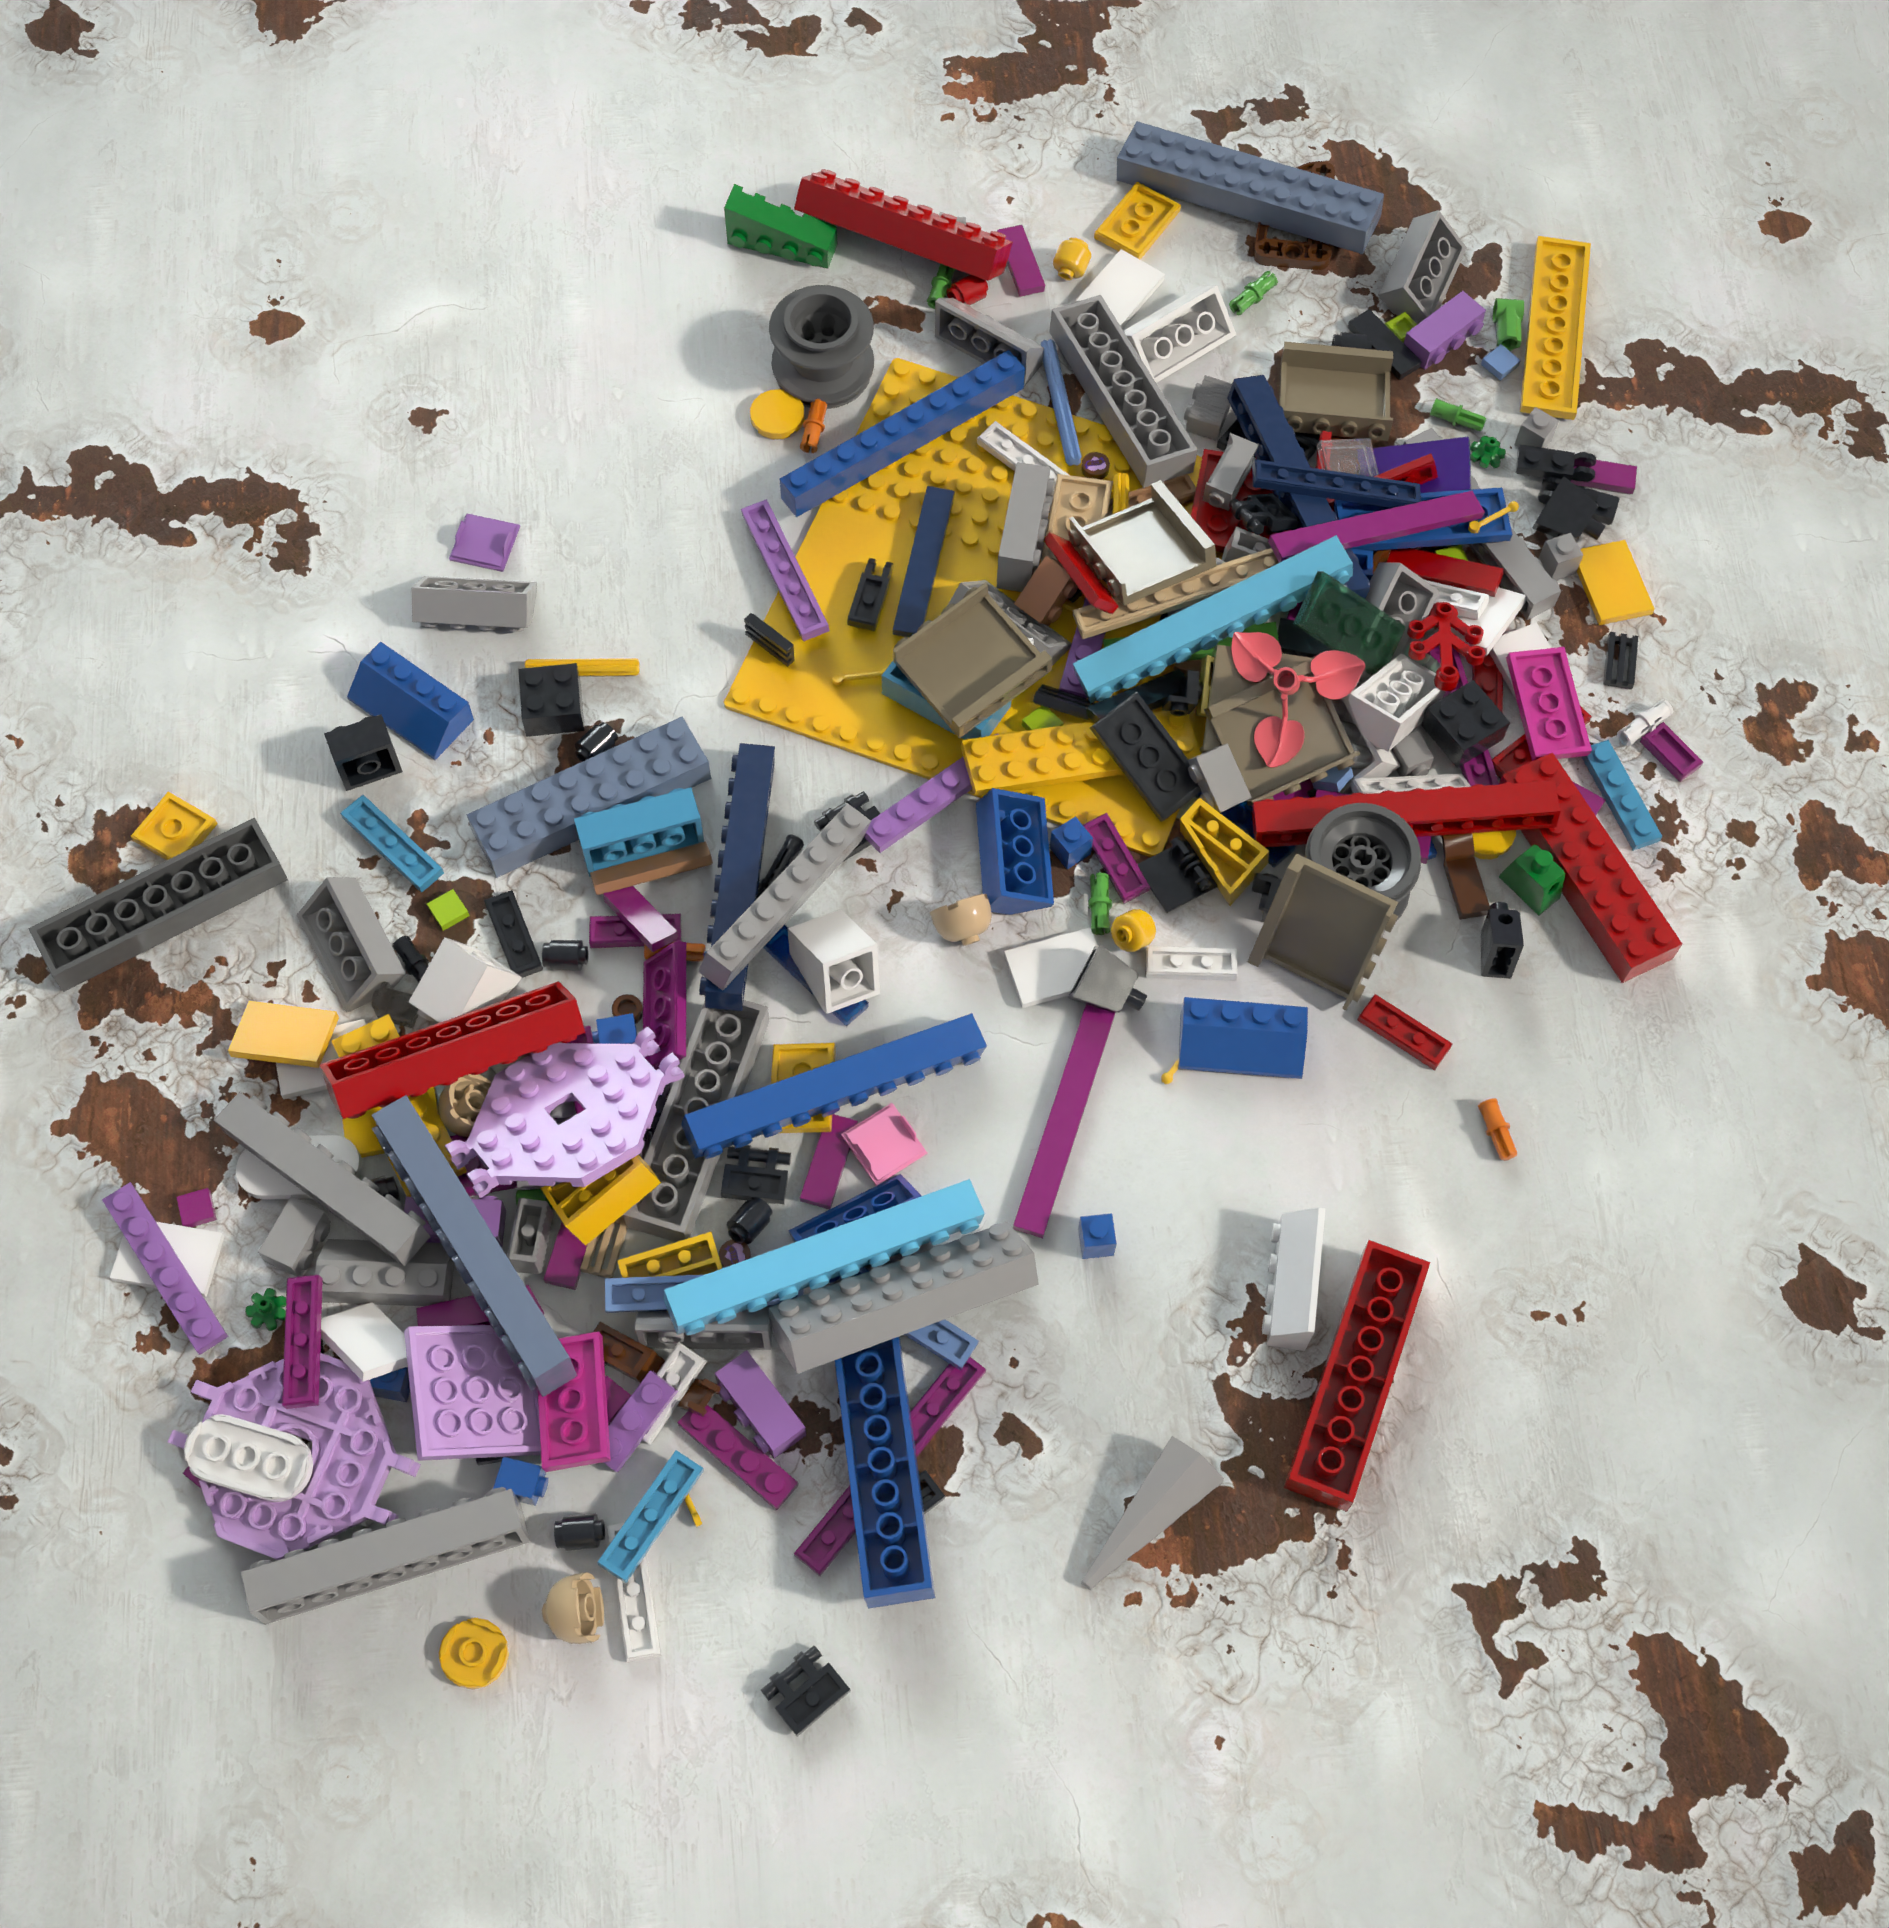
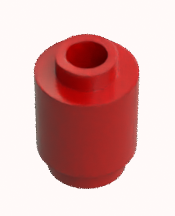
M969 275L952 283L951 288L947 289V296L970 306L986 298L988 284L984 279Z

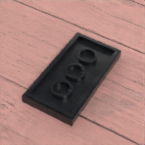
M1135 692L1090 727L1091 731L1160 822L1167 819L1201 792L1198 783H1195L1189 774L1188 768L1190 764L1187 757L1138 692Z

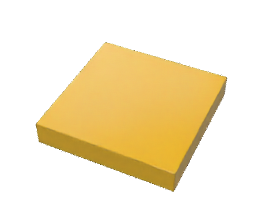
M168 791L134 831L131 838L134 842L161 858L169 860L201 844L218 823L215 818Z

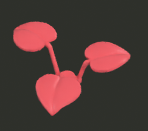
M1235 632L1233 634L1231 651L1239 674L1244 679L1257 683L1264 680L1269 672L1274 675V684L1282 694V719L1276 716H1269L1257 725L1254 733L1256 748L1269 768L1284 765L1292 760L1302 748L1305 738L1303 726L1298 721H1287L1288 695L1298 691L1300 682H1316L1317 691L1324 698L1330 700L1342 699L1349 695L1356 687L1365 669L1364 661L1348 652L1325 651L1317 655L1311 662L1310 667L1314 677L1298 676L1289 667H1283L1279 670L1273 669V667L1280 663L1282 658L1281 646L1273 636L1262 632Z

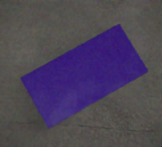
M1467 436L1356 450L1357 474L1374 477L1431 453L1435 460L1438 477L1421 484V493L1472 490L1470 440Z

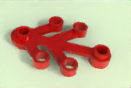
M1437 602L1433 604L1427 618L1422 621L1413 620L1409 623L1407 635L1412 639L1418 640L1423 638L1425 632L1433 627H1437L1438 632L1423 642H1411L1408 655L1413 660H1422L1428 652L1439 646L1440 668L1436 671L1434 684L1442 691H1452L1457 687L1460 677L1457 668L1453 666L1452 648L1463 655L1469 664L1475 666L1483 663L1486 652L1480 646L1470 647L1451 632V627L1465 636L1466 642L1473 645L1481 643L1484 630L1477 625L1468 626L1460 620L1457 609L1450 603Z

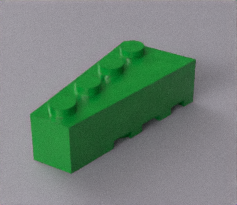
M737 184L733 185L724 206L727 244L810 264L815 267L829 268L838 245L836 226L805 213L801 217L795 214L789 206L782 203L780 207L766 202L765 196L755 193L754 196L742 192L743 187Z

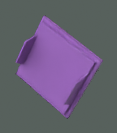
M466 513L464 521L461 520L455 535V544L449 560L503 572L520 525Z

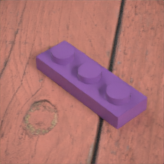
M649 1371L608 1426L611 1461L604 1463L615 1472L620 1471L645 1434H647L651 1426L678 1392L677 1389L654 1371Z

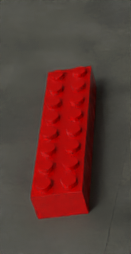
M822 169L820 172H813L811 175L801 178L794 210L987 281L1003 274L1013 242L1005 239L1006 235L1000 232L991 231L988 233L982 231V227L978 224L966 222V224L957 221V217L946 213L938 215L932 212L933 209L931 207L920 204L917 206L908 204L909 200L901 196H893V198L884 195L885 191L876 187H869L867 189L860 186V182L855 179L845 178L843 180L837 178V174L830 170Z
M1553 752L1503 774L1499 785L1505 782L1555 781L1561 810L1557 827L1521 830L1530 846L1535 844L1542 850L1549 851L1553 856V861L1564 870L1565 878L1562 894L1621 983L1672 960L1683 943Z
M558 981L320 1064V1068L330 1099L342 1119H355L365 1115L367 1110L376 1107L384 1108L405 1095L411 1097L423 1095L429 1088L437 1085H451L457 1082L458 1078L468 1074H482L488 1070V1067L499 1063H512L519 1056L527 1053L543 1052L549 1045L558 1042H571L577 1038V1035L586 1032L576 998Z
M1368 1240L1362 1252L1284 1485L1285 1489L1345 1512L1352 1506L1431 1262Z

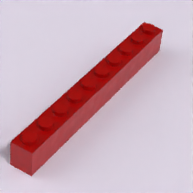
M1535 780L1530 783L1505 782L1500 785L1484 786L1476 784L1470 787L1458 788L1446 786L1440 789L1429 790L1416 788L1411 791L1400 792L1387 790L1371 794L1323 795L1313 798L1293 797L1285 800L1264 799L1253 802L1252 822L1254 839L1263 847L1306 845L1313 828L1326 814L1338 807L1354 803L1375 804L1395 812L1408 823L1416 837L1557 827L1561 810L1555 781Z

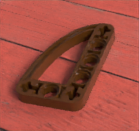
M1315 161L1297 167L1298 169L1318 175L1323 173L1325 177L1335 179V168L1328 162ZM1261 222L1258 223L1253 252L1254 260L1258 264L1308 270H1323L1329 265L1332 245L1307 238V242L1267 239L1269 225H1263ZM1317 249H1321V259L1316 256ZM1288 251H1294L1298 253L1299 256L1296 258H1290L1285 253Z

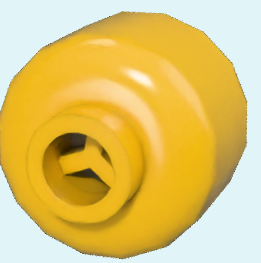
M1069 238V240H1064L1060 243L1053 259V266L1061 278L1072 280L1084 275L1091 259L1088 244L1078 238Z
M1132 909L1116 917L1111 926V935L1114 943L1126 952H1135L1151 944L1156 934L1154 920L1146 911L1141 909Z

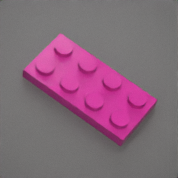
M1565 647L1509 652L1506 661L1532 761L1552 752L1557 759L1588 756L1592 749Z
M599 1331L558 1338L569 1355L577 1376L542 1397L538 1390L542 1469L545 1472L611 1461L603 1338Z

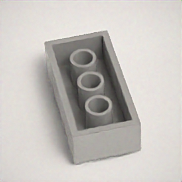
M1020 462L1016 464L998 555L996 588L1022 592L1039 566L1043 553L1044 536H1046L1049 521L1048 515L1053 500L1052 494L1055 479H1050L1051 467Z

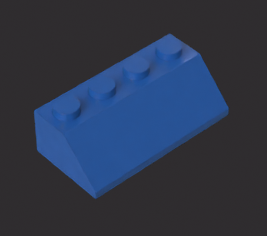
M381 641L361 660L347 695L348 700L371 716L382 714L385 725L434 760L474 720L468 701Z
M992 788L976 803L982 892L987 894L991 912L1013 915L1052 907L1054 905L1045 798Z
M1184 997L1180 1014L1178 1069L1302 1079L1308 1033V1007Z
M899 1174L788 1231L792 1240L797 1242L916 1199L922 1195ZM841 1276L829 1279V1283L837 1281Z

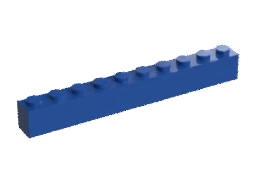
M1007 350L779 479L781 499L797 518L1024 389L1025 367L1010 350Z
M973 1013L685 1114L681 1126L695 1159L705 1156V1159H710L720 1155L723 1149L734 1145L735 1148L744 1147L750 1144L754 1137L764 1135L765 1138L774 1136L782 1131V1127L791 1124L794 1127L802 1126L811 1121V1117L822 1114L823 1117L830 1116L838 1112L843 1105L849 1103L851 1106L860 1105L869 1099L868 1096L877 1093L880 1096L888 1095L897 1090L896 1086L905 1083L908 1086L916 1085L925 1080V1076L935 1073L936 1076L946 1074L953 1069V1066L963 1063L964 1066L971 1065L981 1059L980 1056L986 1049L987 1044Z

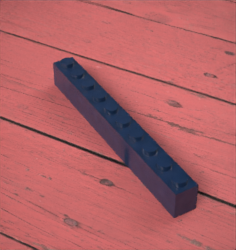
M1257 375L1234 379L1227 399L1247 440L1259 444L1255 452L1257 460L1310 467L1305 457V452L1300 447L1294 430L1289 426L1284 416V410L1282 406H1279L1274 396V390L1268 384L1265 376ZM1272 490L1274 495L1298 518L1297 529L1337 520L1336 513L1332 511L1326 498ZM1351 548L1345 549L1353 563V576L1343 585H1334L1323 591L1331 611L1362 606L1371 588L1369 579L1364 575L1359 565L1358 557Z
M740 743L738 755L733 754L731 772H735V778H729L728 796H732V801L725 804L724 819L729 820L728 826H722L721 844H725V850H719L717 867L722 868L721 875H715L714 893H718V900H712L710 918H715L714 925H708L707 943H710L711 947L754 903L758 896L775 766V746ZM749 963L724 990L720 989L706 977L701 976L699 995L705 996V1008L743 1010Z

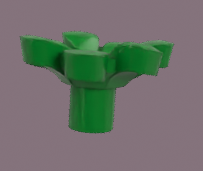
M1482 436L1479 442L1474 441L1471 444L1470 450L1473 452L1470 454V459L1473 462L1480 460L1479 465L1483 468H1487L1489 463L1493 468H1498L1501 463L1500 459L1505 458L1506 450L1500 448L1501 443L1496 438Z
M267 1288L263 1296L257 1292L251 1296V1301L254 1304L247 1306L245 1309L246 1316L253 1317L251 1320L252 1327L258 1329L265 1323L268 1331L275 1330L277 1328L276 1319L285 1320L286 1310L283 1307L286 1306V1297H276V1290L272 1288Z

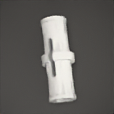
M1661 699L1649 710L1638 713L1635 716V720L1617 732L1621 743L1629 747L1641 736L1655 730L1660 722L1673 714L1671 704Z

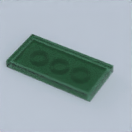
M1317 571L1293 623L1330 649L1348 652L1360 658L1365 663L1364 671L1371 676L1391 661L1406 628L1324 571Z

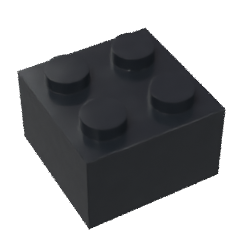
M577 663L518 669L521 717L526 737L585 731L581 680Z
M1472 680L1429 706L1421 726L1458 768L1502 741L1510 721L1479 685Z
M382 714L365 717L359 722L347 726H339L330 732L324 733L346 791L403 772Z

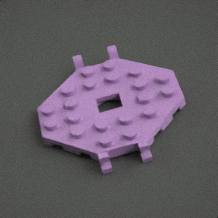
M649 1027L638 1033L633 1044L555 1043L549 1045L545 1051L535 1054L531 1053L495 1074L468 1140L465 1142L454 1140L446 1144L445 1148L452 1156L451 1161L457 1169L464 1167L476 1156L486 1167L487 1170L479 1168L467 1173L468 1178L475 1185L473 1189L479 1198L487 1195L497 1185H511L513 1181H528L529 1185L554 1186L555 1182H571L573 1187H585L642 1152L644 1146L643 1137L646 1129L651 1127L657 1110L655 1104L658 1095H662L665 1085L685 1077L683 1071L677 1066L680 1064L679 1059L671 1053L663 1058L659 1069L655 1070L644 1057L659 1052L660 1047L653 1040L656 1036ZM578 1101L584 1110L560 1125L549 1115L558 1105L565 1102Z
M320 1353L318 1406L285 1409L282 1406L284 1359L276 1363L272 1361L249 1372V1376L234 1383L228 1382L218 1388L199 1380L195 1381L191 1392L211 1401L202 1422L214 1415H229L290 1433L312 1442L313 1471L306 1487L297 1496L289 1500L271 1502L199 1480L206 1504L210 1507L215 1521L213 1525L217 1537L281 1560L290 1551L306 1550L368 1519L383 1525L391 1520L398 1519V1515L377 1507L375 1504L391 1468L416 1477L421 1464L414 1462L413 1459L396 1454L370 1380L363 1382L342 1360ZM173 1430L168 1443L184 1449L188 1435Z

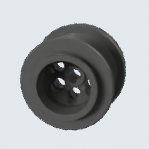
M813 285L795 290L776 305L769 320V334L774 345L771 366L780 389L800 399L803 405L809 408L811 402H814L815 399H821V401L826 402L827 409L846 405L858 398L868 386L874 370V354L870 345L874 334V322L867 305L852 292L831 285Z
M1354 803L1338 807L1326 814L1313 828L1305 848V858L1336 873H1343L1347 878L1397 901L1398 904L1393 914L1398 915V919L1402 916L1408 905L1410 892L1419 878L1421 855L1418 839L1414 831L1398 814L1385 807L1370 803Z

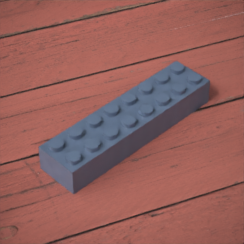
M682 716L466 815L478 844L496 878L578 841L574 818L581 817V815L587 812L608 810L617 804L626 805L638 802L647 796L656 797L668 794L674 789L692 788L710 780L709 761Z

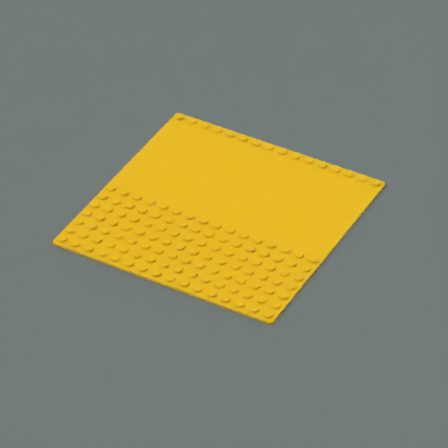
M894 358L856 435L959 377L904 359ZM1012 395L823 502L795 558L821 608L830 631L803 641L778 591L764 622L793 643L795 661L787 667L753 641L724 700L725 708L928 780L962 758L963 754L960 746L961 741L964 739H959L957 735L883 695L882 677L843 681V684L837 686L833 684L832 676L835 673H841L845 676L880 672L884 668H888L893 661V649L897 642L904 638L903 636L893 635V626L927 486L955 491V496L925 622L928 620L933 621L940 616L961 582L986 580L994 587L997 586L998 555L1015 471L977 444V437L995 421L1070 476L1085 477L1081 471L1083 458L1091 452H1099L1107 456L1110 462L1109 473L1102 480L1113 481L1116 473H1126L1129 476V492L1142 488L1143 486L1106 425L1072 415L1082 457L1079 465L1069 466L1065 460L1054 408ZM1198 455L1196 456L1194 471L1188 474L1195 487L1197 486L1202 457ZM1112 486L1111 498H1113V486ZM1194 500L1181 504L1190 515ZM1216 552V557L1222 560L1223 553ZM869 558L876 559L877 565L873 575L882 576L886 562L893 563L890 585L876 631L849 626L847 623L861 574L865 572ZM1099 580L1110 594L1106 582ZM999 589L1014 601L1021 594L1018 591ZM1082 594L1073 603L1067 598L1065 603L1081 608L1083 607L1085 596ZM1062 608L1063 611L1058 620L1054 623L1051 622L1048 626L1072 643L1077 625L1073 617V611ZM1161 615L1108 631L1104 639L1128 637L1159 622ZM1070 649L1052 666V671L1011 700V707L990 736L997 733L1000 735L1027 731L1022 726V720L1041 706L1033 702L1035 692L1038 691L1042 684L1059 689ZM1175 663L1165 667L1164 671L1155 676L1149 675L1140 679L1135 686L1128 689L1122 688L1114 692L1110 697L1174 671ZM1162 706L1152 710V712L1163 711ZM1196 706L1188 715L1200 749L1203 747L1206 717L1196 716ZM1049 708L1063 722V725L1092 721L1090 718L1084 720ZM1125 774L1011 791L1045 798L1047 821L1060 826L1075 816L1084 825L1107 813L1128 850L1148 857H1152L1164 850L1180 810L1179 808L1167 819L1160 822ZM972 789L969 792H967L968 794L974 795Z

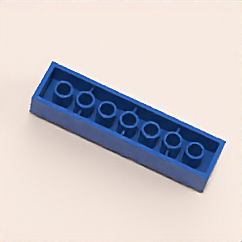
M896 1337L835 1360L863 1595L868 1609L936 1598L900 1337Z

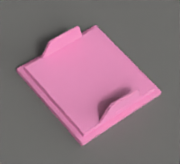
M893 1103L841 1134L876 1186L927 1155L926 1150L916 1137V1132L906 1118L901 1116Z

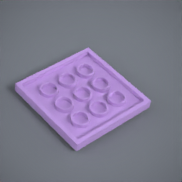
M491 1325L408 1327L404 1331L418 1461L541 1455L538 1389L530 1390L517 1366L521 1361L514 1364L501 1338L497 1336Z

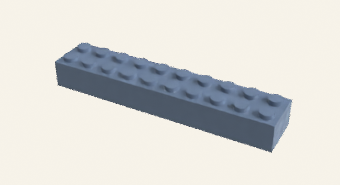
M1136 121L1117 157V181L1130 185L1139 182L1163 195L1253 222H1261L1263 225H1269L1273 228L1360 254L1364 253L1382 213L1383 193Z
M405 1095L372 1114L377 1125L372 1130L387 1157L389 1156L401 1180L405 1182L415 1203L421 1208L425 1219L433 1232L438 1236L449 1258L454 1262L461 1278L470 1288L477 1304L482 1311L484 1310L490 1325L497 1336L501 1338L514 1364L521 1361L517 1366L530 1390L533 1391L537 1388L542 1397L575 1378L577 1374L569 1355L408 1097Z

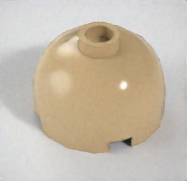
M987 894L968 897L930 912L937 932L950 942L961 941L963 946L980 941L978 935L988 929L992 918Z
M468 1074L458 1078L457 1082L447 1085L443 1089L438 1102L439 1116L443 1124L451 1132L458 1136L469 1137L492 1082L480 1074Z
M588 1572L573 1574L556 1582L547 1595L546 1603L542 1607L543 1620L548 1624L553 1634L558 1639L570 1644L595 1642L600 1637V1635H595L596 1629L604 1624L602 1593L600 1587L593 1588L590 1580L595 1579V1577Z

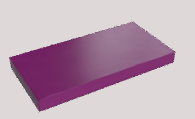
M676 940L643 962V1029L649 1027L654 1032L656 1038L653 1040L660 1047L659 1052L647 1055L644 1058L655 1070L659 1069L663 1058L671 1053L679 1060L686 1057V942Z

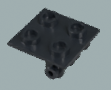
M1180 836L1170 841L1172 847L1137 864L1151 891L1166 913L1218 887L1187 839H1181Z

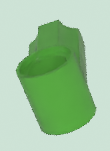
M1495 299L1492 319L1493 323H1496L1497 346L1502 344L1509 351L1520 348L1524 300Z

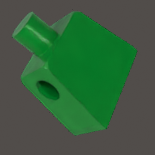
M1534 844L1516 858L1499 875V878L1540 916L1560 899L1565 872L1553 861V856L1549 851L1542 850L1538 845Z

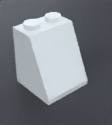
M841 909L788 928L790 955L826 1014L880 994L877 943Z
M444 937L411 996L409 1003L418 1008L417 1014L432 1022L436 1020L440 1023L501 1002L519 983L522 977L480 949Z

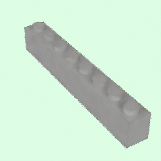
M1430 428L1405 440L1404 444L1443 440V438L1438 436L1433 428ZM1471 476V489H1480L1476 479ZM1512 528L1513 535L1510 541L1468 544L1483 564L1503 568V576L1499 584L1501 588L1526 595L1525 604L1520 609V612L1527 620L1556 605L1561 593L1559 584L1554 578L1549 576L1543 568L1541 561L1534 557L1527 548L1523 538L1518 537Z
M847 803L706 952L698 972L724 990L859 845L871 820Z
M239 1092L214 1119L215 1123L226 1135L404 1267L430 1238V1235L423 1228L426 1222L413 1211L406 1214L401 1210L402 1204L390 1194H387L385 1197L378 1193L380 1190L378 1186L368 1178L364 1177L362 1181L354 1176L357 1172L343 1160L339 1164L332 1159L334 1155L323 1145L313 1146L310 1143L312 1139L300 1128L297 1127L293 1131L287 1127L290 1123L276 1111L272 1115L266 1111L268 1107L256 1096L253 1095L249 1099Z

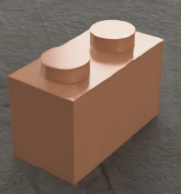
M1045 556L1014 605L1039 623L1050 625L1051 622L1054 623L1058 620L1063 611L1061 607L1067 598L1070 599L1074 596L1078 586L1059 561Z

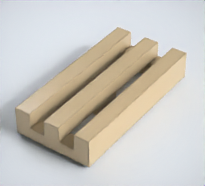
M621 1216L606 1228L594 1267L591 1266L600 1234L588 1243L580 1268L582 1272L613 1278L628 1229L624 1216ZM615 1223L620 1224L607 1270L602 1269Z

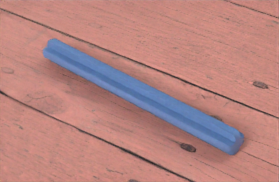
M1052 339L1048 341L1043 340L1041 342V346L1044 347L1043 364L1065 460L1069 466L1079 465L1082 456L1056 345Z

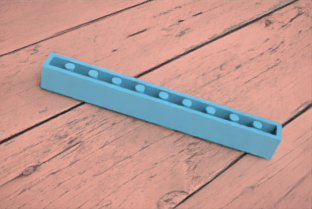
M1336 535L1073 663L1075 675L1090 704L1095 701L1108 699L1114 692L1122 688L1128 689L1135 686L1140 679L1149 675H1158L1164 671L1165 667L1175 662L1182 663L1188 660L1192 654L1202 649L1209 650L1213 648L1219 641L1227 637H1233L1235 632H1243L1245 628L1251 625L1262 624L1269 620L1272 615L1280 611H1289L1297 603L1307 598H1316L1324 590L1334 585H1343L1353 576V563Z
M970 1179L667 1288L664 1290L663 1300L676 1334L686 1333V1335H693L704 1330V1325L715 1321L718 1324L729 1322L736 1317V1313L748 1309L749 1312L759 1311L768 1305L767 1302L779 1298L780 1301L791 1299L798 1295L799 1290L810 1287L811 1290L827 1285L831 1278L841 1276L842 1279L851 1277L860 1271L859 1268L869 1264L872 1267L881 1266L887 1263L891 1256L899 1253L902 1256H908L917 1252L921 1245L929 1242L932 1245L943 1243L950 1238L949 1235L959 1231L961 1234L970 1233L979 1228L985 1213Z

